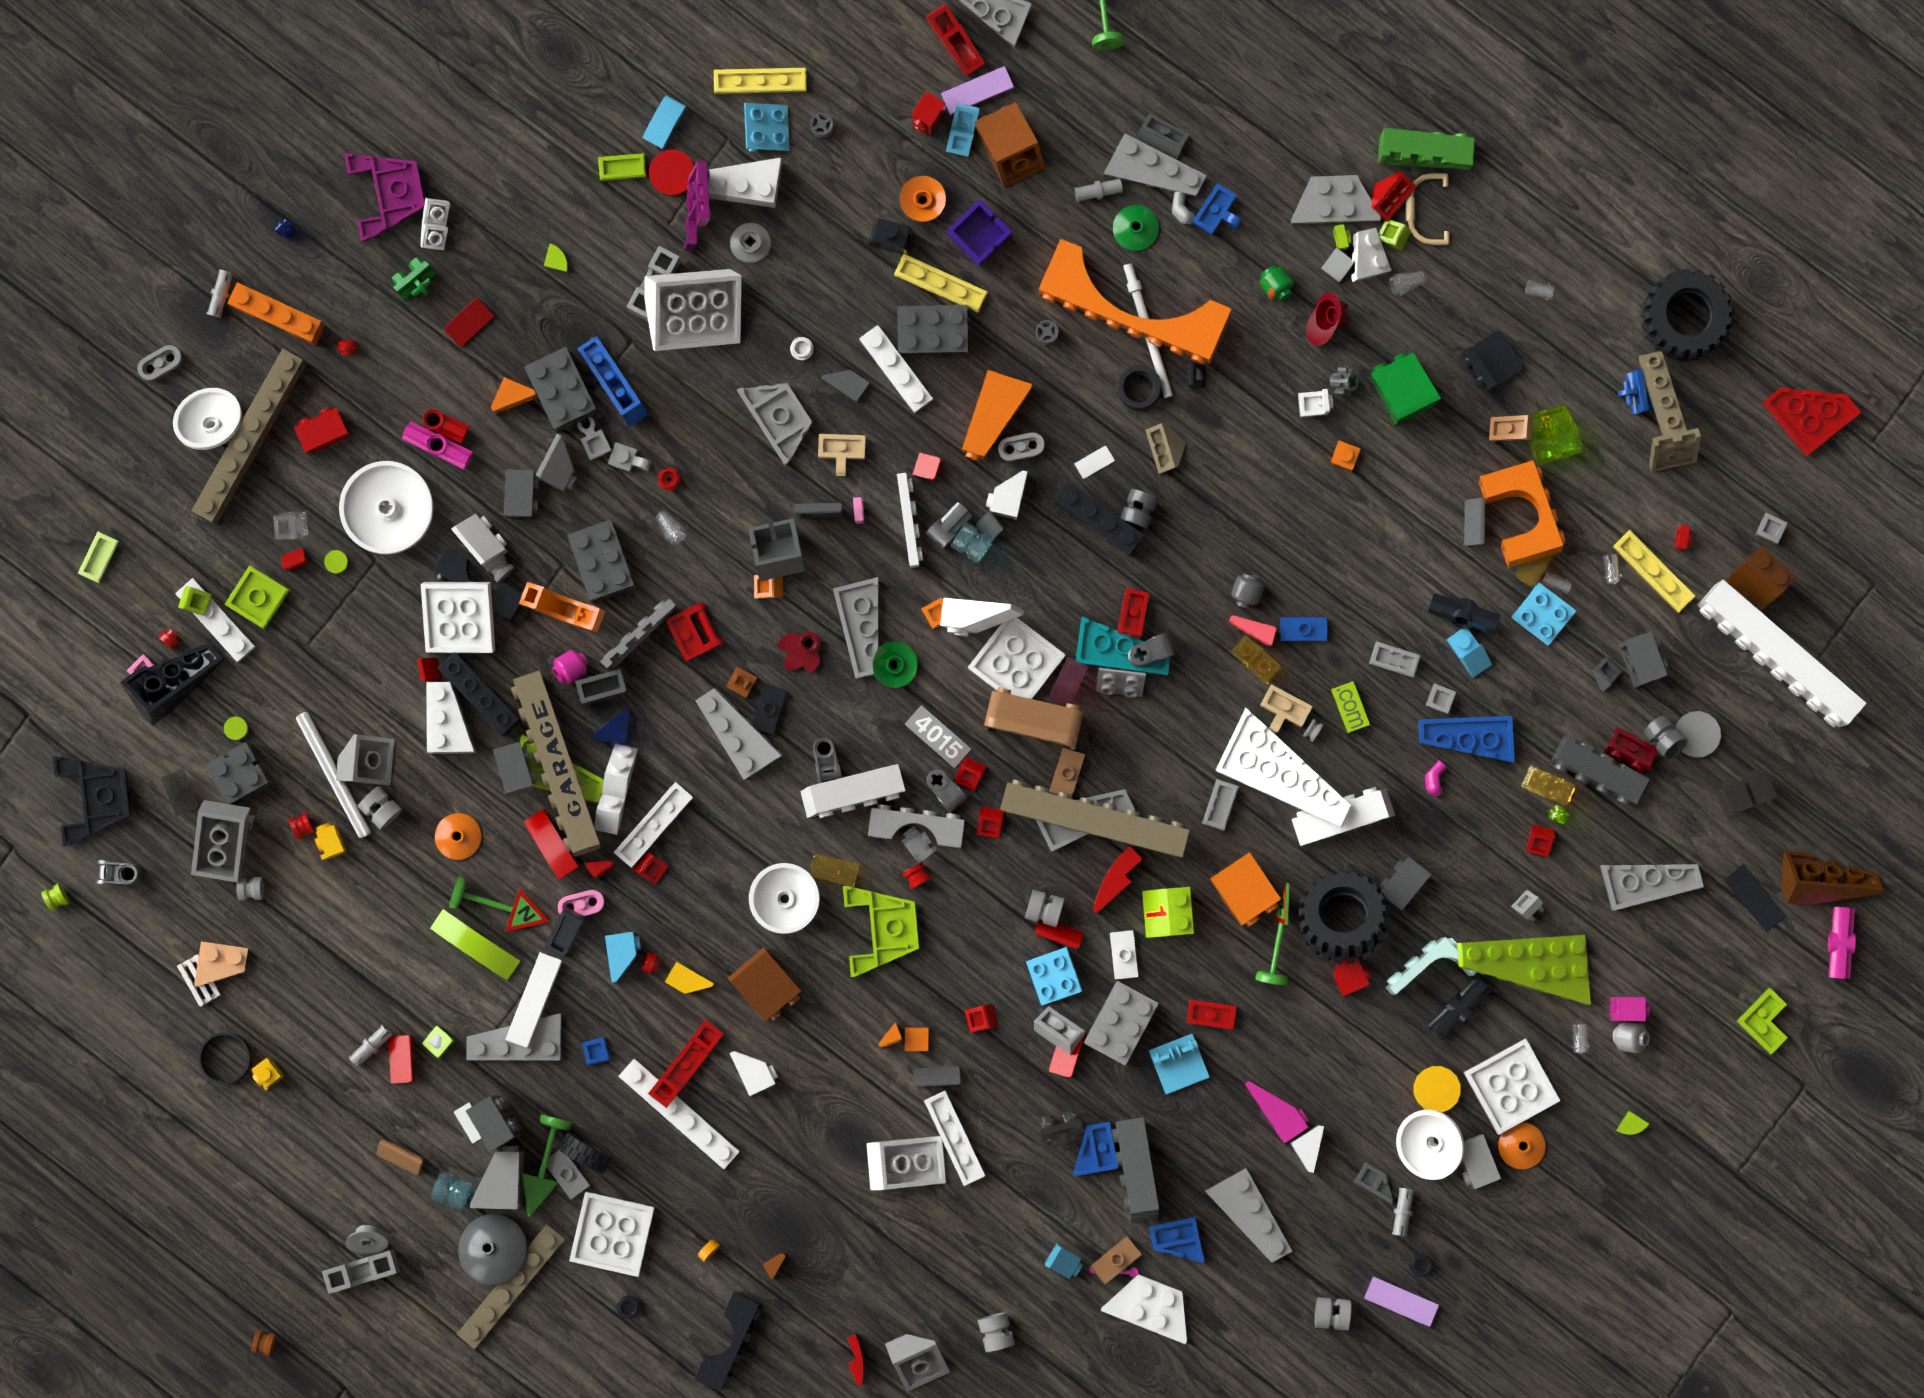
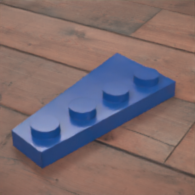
M1512 716L1418 720L1419 744L1512 763L1515 762Z

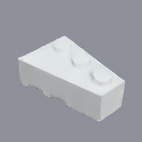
M781 158L710 169L708 183L710 198L775 208L782 168Z
M426 682L427 753H477L454 685L451 682Z

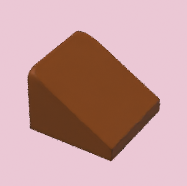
M785 1252L764 1263L763 1266L771 1280L774 1279L785 1259Z

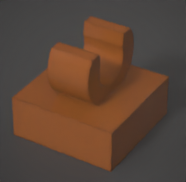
M736 667L726 688L747 698L758 678Z

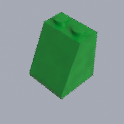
M1404 352L1394 357L1395 362L1386 365L1385 362L1373 368L1374 372L1370 375L1394 426L1436 406L1441 399L1414 353L1407 355Z

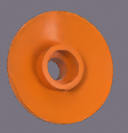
M928 176L914 177L906 182L901 190V208L914 221H931L938 217L945 207V191L942 185L934 178ZM920 197L927 198V203L920 204L918 200Z
M455 813L448 815L441 820L435 831L437 848L444 856L450 859L463 860L469 858L478 850L481 844V829L478 823L466 814ZM455 832L461 833V839L458 841L453 839Z
M1521 1122L1503 1132L1499 1138L1498 1149L1501 1158L1506 1164L1516 1169L1534 1167L1541 1161L1545 1153L1544 1136L1537 1127L1529 1123ZM1523 1141L1527 1144V1148L1524 1151L1519 1149V1144Z

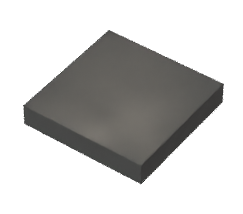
M841 503L794 504V512L797 518L843 517Z

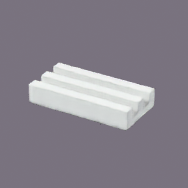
M199 954L177 967L201 1007L221 996V993L215 982L208 983L214 993L212 995L209 994L205 985H202L200 989L205 996L203 1000L197 988L194 987V983L185 967H189L195 978L196 969L193 963L197 962L198 964Z

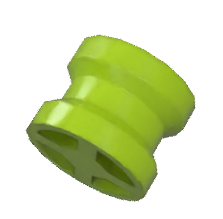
M59 883L54 885L51 890L42 891V897L51 912L57 911L61 905L66 906L70 904L65 890Z

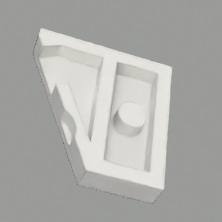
M1376 228L1360 231L1353 235L1354 252L1352 253V262L1355 263V273L1352 274V282L1387 274L1391 271Z

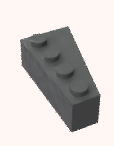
M1571 734L1562 738L1550 761L1555 764L1554 768L1565 774L1568 771L1575 774L1577 781L1586 785L1588 782L1596 785L1595 790L1607 796L1609 793L1618 797L1616 801L1629 807L1630 804L1636 805L1650 779L1623 764H1620V766L1615 764L1616 761L1608 755L1596 754V750L1586 743H1575L1576 737Z
M1144 1117L1117 1121L1116 1129H1112L1114 1143H1119L1120 1152H1116L1118 1166L1123 1168L1124 1175H1120L1121 1188L1126 1189L1127 1198H1123L1125 1212H1130L1131 1223L1159 1219V1206Z

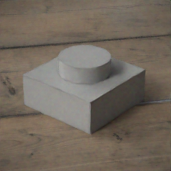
M1765 513L1755 535L1778 544L1787 522Z
M1433 684L1425 706L1448 714L1456 692Z

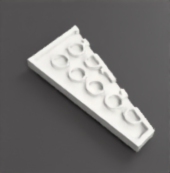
M1245 708L1216 771L1342 828L1352 806Z

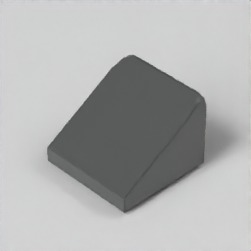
M991 512L986 513L976 524L989 542L1003 533V527Z

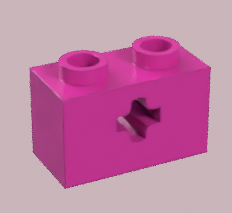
M1610 997V1021H1646V1016H1649L1650 1006L1649 1002H1646V997Z

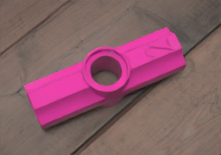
M410 421L403 432L402 440L463 470L466 469L472 459V451ZM436 440L443 441V448L439 451L432 450V444Z
M1833 907L1832 932L1829 933L1828 952L1830 953L1829 978L1850 979L1851 957L1854 954L1856 943L1855 934L1853 933L1855 912L1853 908Z

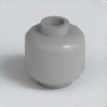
M1622 1022L1613 1031V1042L1618 1050L1622 1052L1641 1053L1649 1044V1033H1647V1029L1641 1023Z

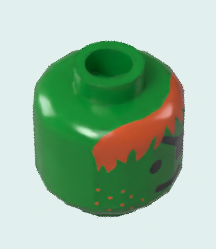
M1274 265L1261 274L1260 286L1269 299H1280V301H1283L1292 294L1291 290L1294 286V281L1284 267Z

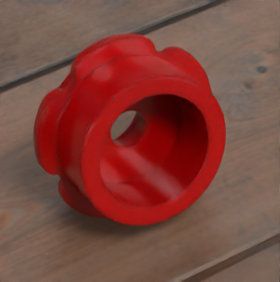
M356 340L338 341V348H336L337 351H341V355H354L355 350L359 349Z
M674 468L662 470L658 475V484L662 489L666 488L668 491H672L680 484L681 477Z
M170 629L166 632L161 630L162 634L158 639L172 650L176 645H180L177 641L180 637Z
M647 952L643 959L641 970L646 971L647 975H650L651 971L656 972L659 967L660 959L657 958V953L651 954Z

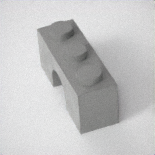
M658 246L648 265L649 269L646 276L675 274L681 263L680 257ZM644 279L640 287H637L626 308L628 312L648 322Z
M392 1249L324 1270L322 1274L328 1294L396 1274L400 1272L395 1251Z

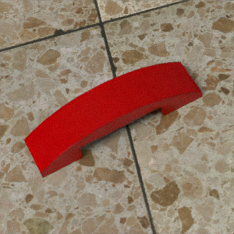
M705 1020L666 1072L649 1091L648 1095L667 1108L724 1034Z

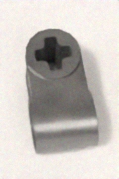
M1162 633L1135 645L1129 651L1128 660L1133 666L1142 667L1171 657L1175 653L1167 633ZM1136 650L1140 653L1144 652L1145 656L1142 658V661L1139 658H1134V655L1137 653Z
M827 738L818 739L813 746L819 784L823 783L824 780L842 778L833 742ZM821 742H828L831 746V750L827 755H821L817 750ZM834 769L833 772L823 773V771Z
M933 770L928 774L927 784L929 788L935 793L937 799L949 813L953 812L968 799L957 784L953 783L942 770ZM933 774L936 776L941 774L943 776L941 780L943 784L941 786L938 784L933 786L931 784L933 781L931 776Z
M97 860L99 876L95 884L136 885L143 878V871L138 865ZM132 868L135 875L129 881L126 878V871Z

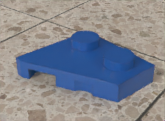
M1110 1122L1088 1125L1073 1175L1079 1176L1118 1169Z
M1195 1217L1149 1226L1153 1250L1200 1263L1204 1262Z

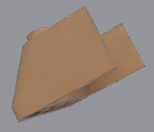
M998 687L997 691H992L984 730L988 731L989 728L1070 746V750L1075 751L1084 713L1079 710L1080 706L1066 703V707L1020 697L1012 695V690Z

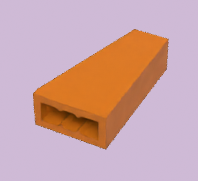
M990 370L987 371L962 448V452L966 453L965 457L976 461L979 458L985 459L1031 392L1032 384Z

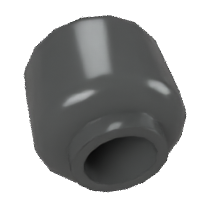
M1244 572L1243 575L1236 577L1231 595L1237 600V605L1250 608V605L1260 603L1265 585L1261 581L1260 576Z

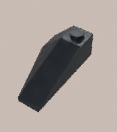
M208 643L183 652L179 657L170 660L167 658L163 659L154 666L148 668L147 666L141 667L123 679L120 684L137 710L153 726L170 714L224 659Z

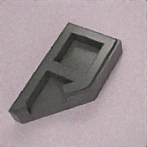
M852 370L825 374L821 377L822 380L856 403L870 384Z
M1364 1162L1353 1182L1392 1204L1393 1198L1386 1173Z

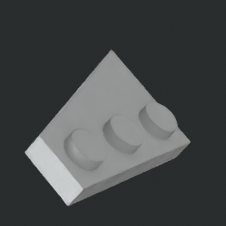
M959 0L964 7L1015 48L1032 3L1024 0Z

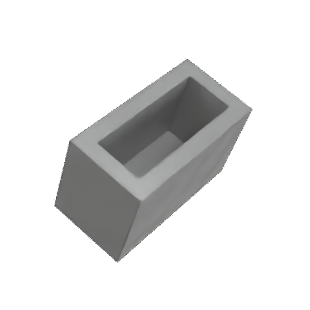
M1479 1134L1464 1140V1154L1461 1163L1465 1169L1462 1176L1466 1185H1471L1473 1189H1477L1501 1179L1484 1135Z

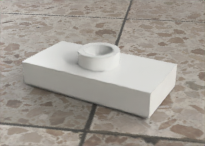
M1133 930L1110 933L1115 979L1138 977Z

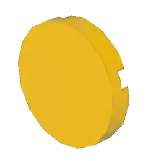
M1431 1066L1424 1069L1416 1077L1413 1085L1414 1096L1423 1109L1436 1110L1442 1113L1451 1109L1457 1103L1460 1096V1083L1457 1076L1450 1069L1442 1066Z

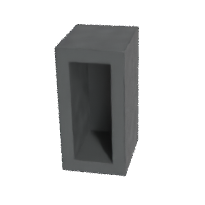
M506 469L504 516L506 518L534 519V513H538L539 500L535 499V490H539L540 480L534 470Z
M621 669L575 681L581 704L584 706L629 693Z
M520 742L493 749L507 798L533 791V783L537 781L533 769L528 770L526 764L527 761H530L527 747L522 748Z
M1407 857L1405 860L1401 858L1393 867L1396 872L1392 877L1386 876L1379 884L1381 893L1385 894L1387 902L1398 911L1404 909L1431 875L1410 857Z

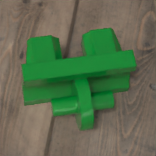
M416 257L409 264V267L413 270L410 274L405 276L402 272H398L392 277L395 290L406 301L412 295L415 298L421 292L425 296L429 295L425 288L432 283L430 280L437 274L426 260L423 262Z

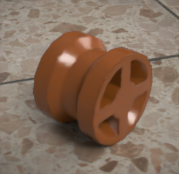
M257 1330L253 1339L251 1353L261 1352L265 1356L271 1357L276 1342V1334L271 1333L268 1335L264 1334L261 1330Z

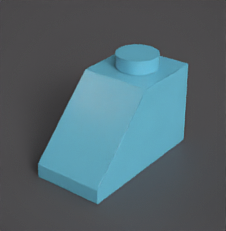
M635 932L605 936L612 983L619 982L638 956L637 950H641L640 937L635 936Z
M1056 1243L1045 1262V1266L1070 1279L1071 1275L1076 1277L1083 1264L1079 1263L1081 1257Z

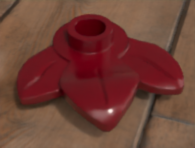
M805 632L802 635L790 633L782 637L777 643L780 649L787 652L784 660L785 670H797L804 666L809 673H812L819 666L820 657L818 650L820 649L821 641L815 633ZM808 639L814 642L811 648L805 646V641Z

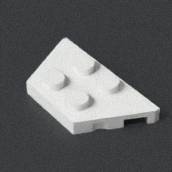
M1138 1274L1101 1308V1311L1181 1343L1186 1344L1187 1342L1182 1291Z

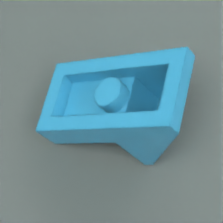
M1461 629L1446 639L1472 678L1492 665L1483 645L1478 644L1469 629Z

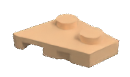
M201 941L194 987H200L225 979L226 977L244 973L248 948Z

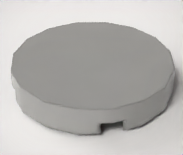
M1701 711L1689 712L1682 716L1674 728L1679 729L1688 739L1686 747L1681 752L1693 758L1705 757L1711 754L1718 747L1721 739V731L1716 719L1710 714Z

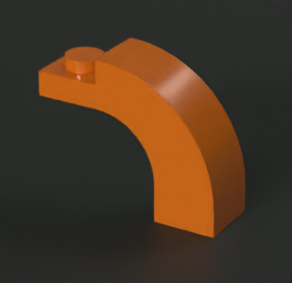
M527 582L519 604L544 615L596 633L606 612L600 608L570 599Z

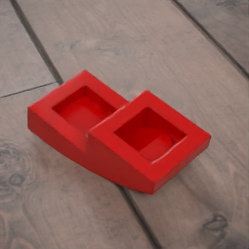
M855 1333L847 1337L856 1358L849 1362L848 1365L859 1386L863 1383L864 1360L860 1341Z

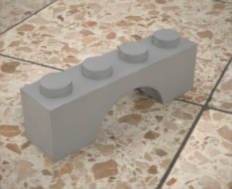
M877 804V809H871L868 837L892 840L895 833L902 827L918 824L928 828L934 834L938 846L961 849L965 820H961V815L947 813L946 817H938L937 812L923 810V814H915L914 809L900 807L899 812L892 811L891 806Z

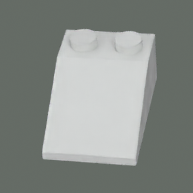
M944 598L940 626L947 628V632L954 633V635L968 637V633H979L1022 616L1024 610L1011 604Z
M941 1136L867 1143L871 1190L946 1183Z

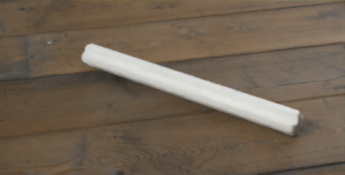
M307 712L301 713L296 717L301 730L358 837H366L371 831L346 783L336 781L337 766L311 717Z

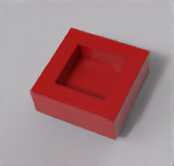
M1681 524L1677 527L1674 550L1684 551L1687 549V546H1691L1693 533L1689 532L1690 526Z

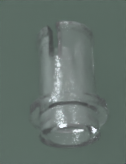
M1527 280L1524 295L1545 298L1544 301H1547V299L1552 300L1555 286L1550 285L1549 282L1547 285Z
M1611 554L1612 564H1610L1609 555L1603 556L1606 575L1603 577L1604 580H1606L1607 584L1620 583L1622 575L1619 573L1618 554Z
M1548 571L1542 581L1544 586L1560 592L1561 596L1563 594L1568 595L1573 584L1568 578L1565 580Z
M1572 1025L1573 1046L1571 1048L1574 1049V1053H1588V1048H1590L1587 1040L1588 1025Z

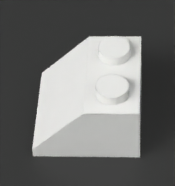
M474 514L454 526L452 531L478 562L486 568L500 554L505 555L508 552L504 548L507 543L499 533L494 536L489 530L492 525L484 516L479 518Z

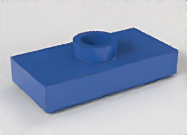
M1280 617V641H1327V617Z

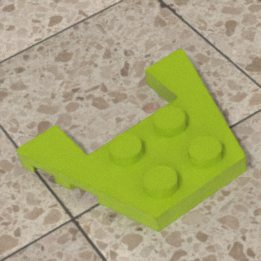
M843 886L845 907L869 905L873 954L849 956L851 977H856L919 949L914 901Z

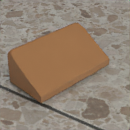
M386 1139L379 1142L377 1149L379 1157L415 1175L420 1173L426 1161L424 1158Z

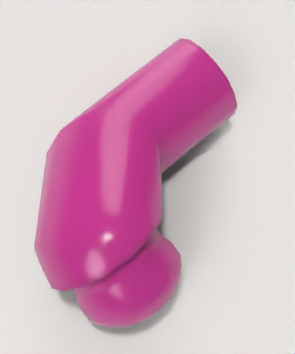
M1439 760L1425 775L1426 790L1435 797L1439 796L1443 791V788L1440 786L1439 777L1447 769Z

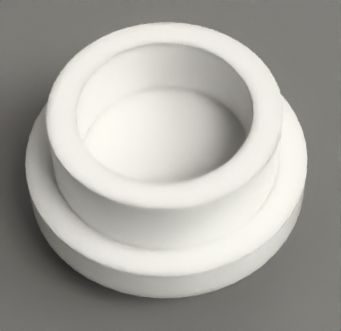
M805 337L796 338L790 346L791 354L797 360H807L813 354V344Z

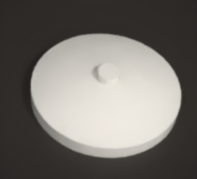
M379 461L362 467L347 481L339 502L340 519L346 533L360 547L377 554H396L413 547L426 534L432 521L433 499L428 485L413 469L398 462Z

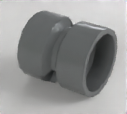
M1131 489L1127 499L1129 505L1124 507L1120 518L1133 527L1147 530L1152 519L1150 513L1155 511L1159 499L1143 491ZM1138 505H1139V506H1142L1143 509H1142V510L1137 509V508H1138Z
M1662 715L1647 726L1644 736L1652 745H1657L1656 750L1667 760L1678 755L1686 747L1688 739L1679 729H1674L1676 725L1667 715Z

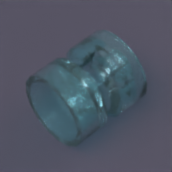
M966 522L957 534L951 547L961 554L966 552L968 559L979 564L991 547L994 539L984 532L979 534L978 528Z
M441 1171L433 1188L431 1200L442 1204L448 1202L450 1207L462 1211L470 1195L473 1182L462 1178L455 1180L454 1175Z

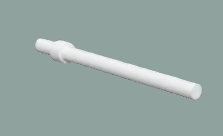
M1132 263L1123 266L1128 280L1126 285L1129 293H1132L1138 316L1149 319L1140 291L1142 290L1140 280L1136 278ZM1146 338L1156 373L1161 381L1164 398L1171 397L1173 394L1158 346L1149 343V339Z

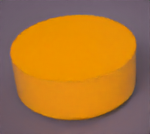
M715 1239L710 1240L698 1253V1257L703 1262H706L718 1250L720 1244Z

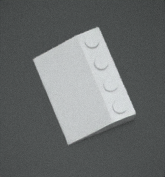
M731 269L645 276V305L653 350L660 351L740 343L742 275Z

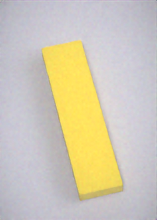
M806 68L714 70V94L807 92Z
M903 254L894 273V276L957 305H967L968 310L977 314L988 294L987 291L906 254Z
M1630 530L1613 546L1677 613L1695 597Z

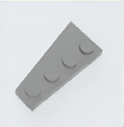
M1126 133L1103 173L1104 176H1112L1129 182L1133 181L1171 192H1183L1187 196L1192 197L1197 196L1207 176Z
M878 577L833 588L856 679L874 675L872 660L878 649Z
M670 598L667 601L662 600L654 608L655 612L650 617L645 616L637 624L638 628L632 633L626 634L620 641L621 643L616 648H612L600 662L609 671H612L678 607Z
M717 688L712 689L695 700L743 780L784 755Z
M1125 789L1087 798L1094 800V805L1103 807L1105 803L1117 806L1116 811L1126 813V809L1135 811ZM1036 820L1051 852L1088 834Z
M1698 864L1600 865L1612 911L1704 887Z
M562 1013L539 1019L528 1049L505 1040L510 1026L467 1036L466 1060H561Z
M1246 1168L1205 1190L1271 1263L1292 1252Z

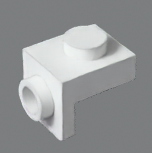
M1327 389L1317 392L1298 393L1300 418L1328 415L1330 409L1333 408L1332 394L1328 395Z

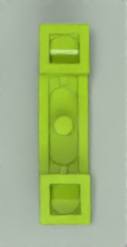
M444 909L430 928L506 980L510 978L521 962Z

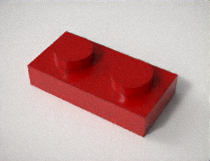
M1126 588L1117 634L1138 639L1141 637L1149 593Z
M1189 1000L1186 1023L1233 1030L1236 1006Z

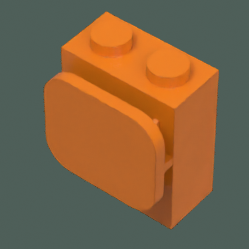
M1250 852L1210 878L1222 900L1241 926L1246 923L1249 927L1259 920L1258 914L1264 910L1268 914L1279 907L1277 902L1281 898Z

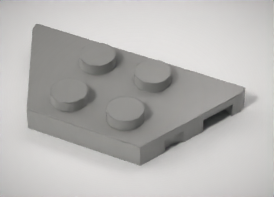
M1357 175L1314 176L1310 178L1291 219V225L1380 222V216L1371 208L1372 201Z
M788 383L737 389L740 397L786 466L812 425V421Z

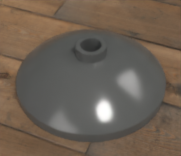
M488 1214L472 1221L464 1230L458 1247L459 1260L466 1274L473 1280L486 1285H499L514 1278L524 1266L528 1252L527 1239L522 1228L511 1218L500 1214ZM487 1244H490L492 1247L490 1252L485 1251Z

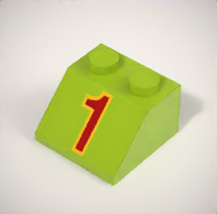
M1190 887L1142 891L1146 938L1194 934Z

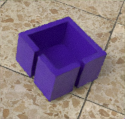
M979 199L947 230V237L980 268L994 255L993 248L998 251L1012 237V231L998 217L994 220V213Z

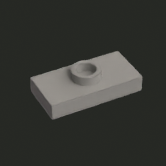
M1376 641L1369 664L1414 678L1421 655Z
M1216 779L1202 824L1219 830H1225L1239 786Z
M560 1150L549 1157L547 1168L570 1199H573L590 1186L570 1157Z

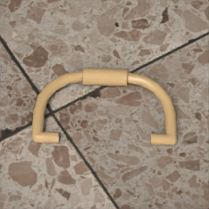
M1447 173L1425 174L1413 181L1418 186L1424 180L1443 179V187H1449ZM1413 191L1406 199V221H1408L1411 233L1424 244L1449 245L1450 231H1444V239H1428L1420 235L1415 229V198L1413 197Z

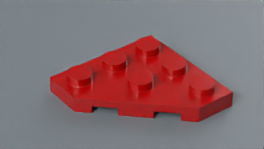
M1781 387L1762 402L1764 407L1805 457L1861 413L1847 394H1831Z

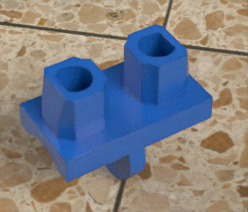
M1643 369L1627 373L1626 381L1623 382L1624 390L1618 392V397L1626 398V404L1631 405L1632 415H1637L1653 408L1650 395H1647L1646 392L1647 385Z

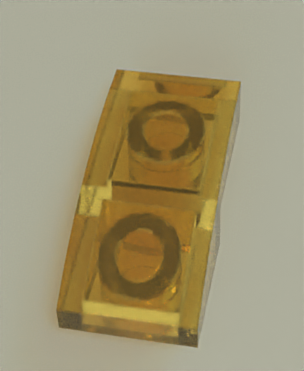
M1557 554L1521 564L1514 577L1534 588Z
M1247 635L1230 651L1236 659L1266 685L1282 669L1280 664L1266 654Z
M1530 765L1521 787L1567 806L1576 785Z

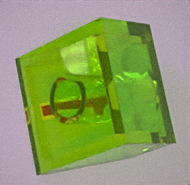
M1565 404L1529 415L1534 417L1532 440L1527 441L1538 466L1583 452L1579 429Z

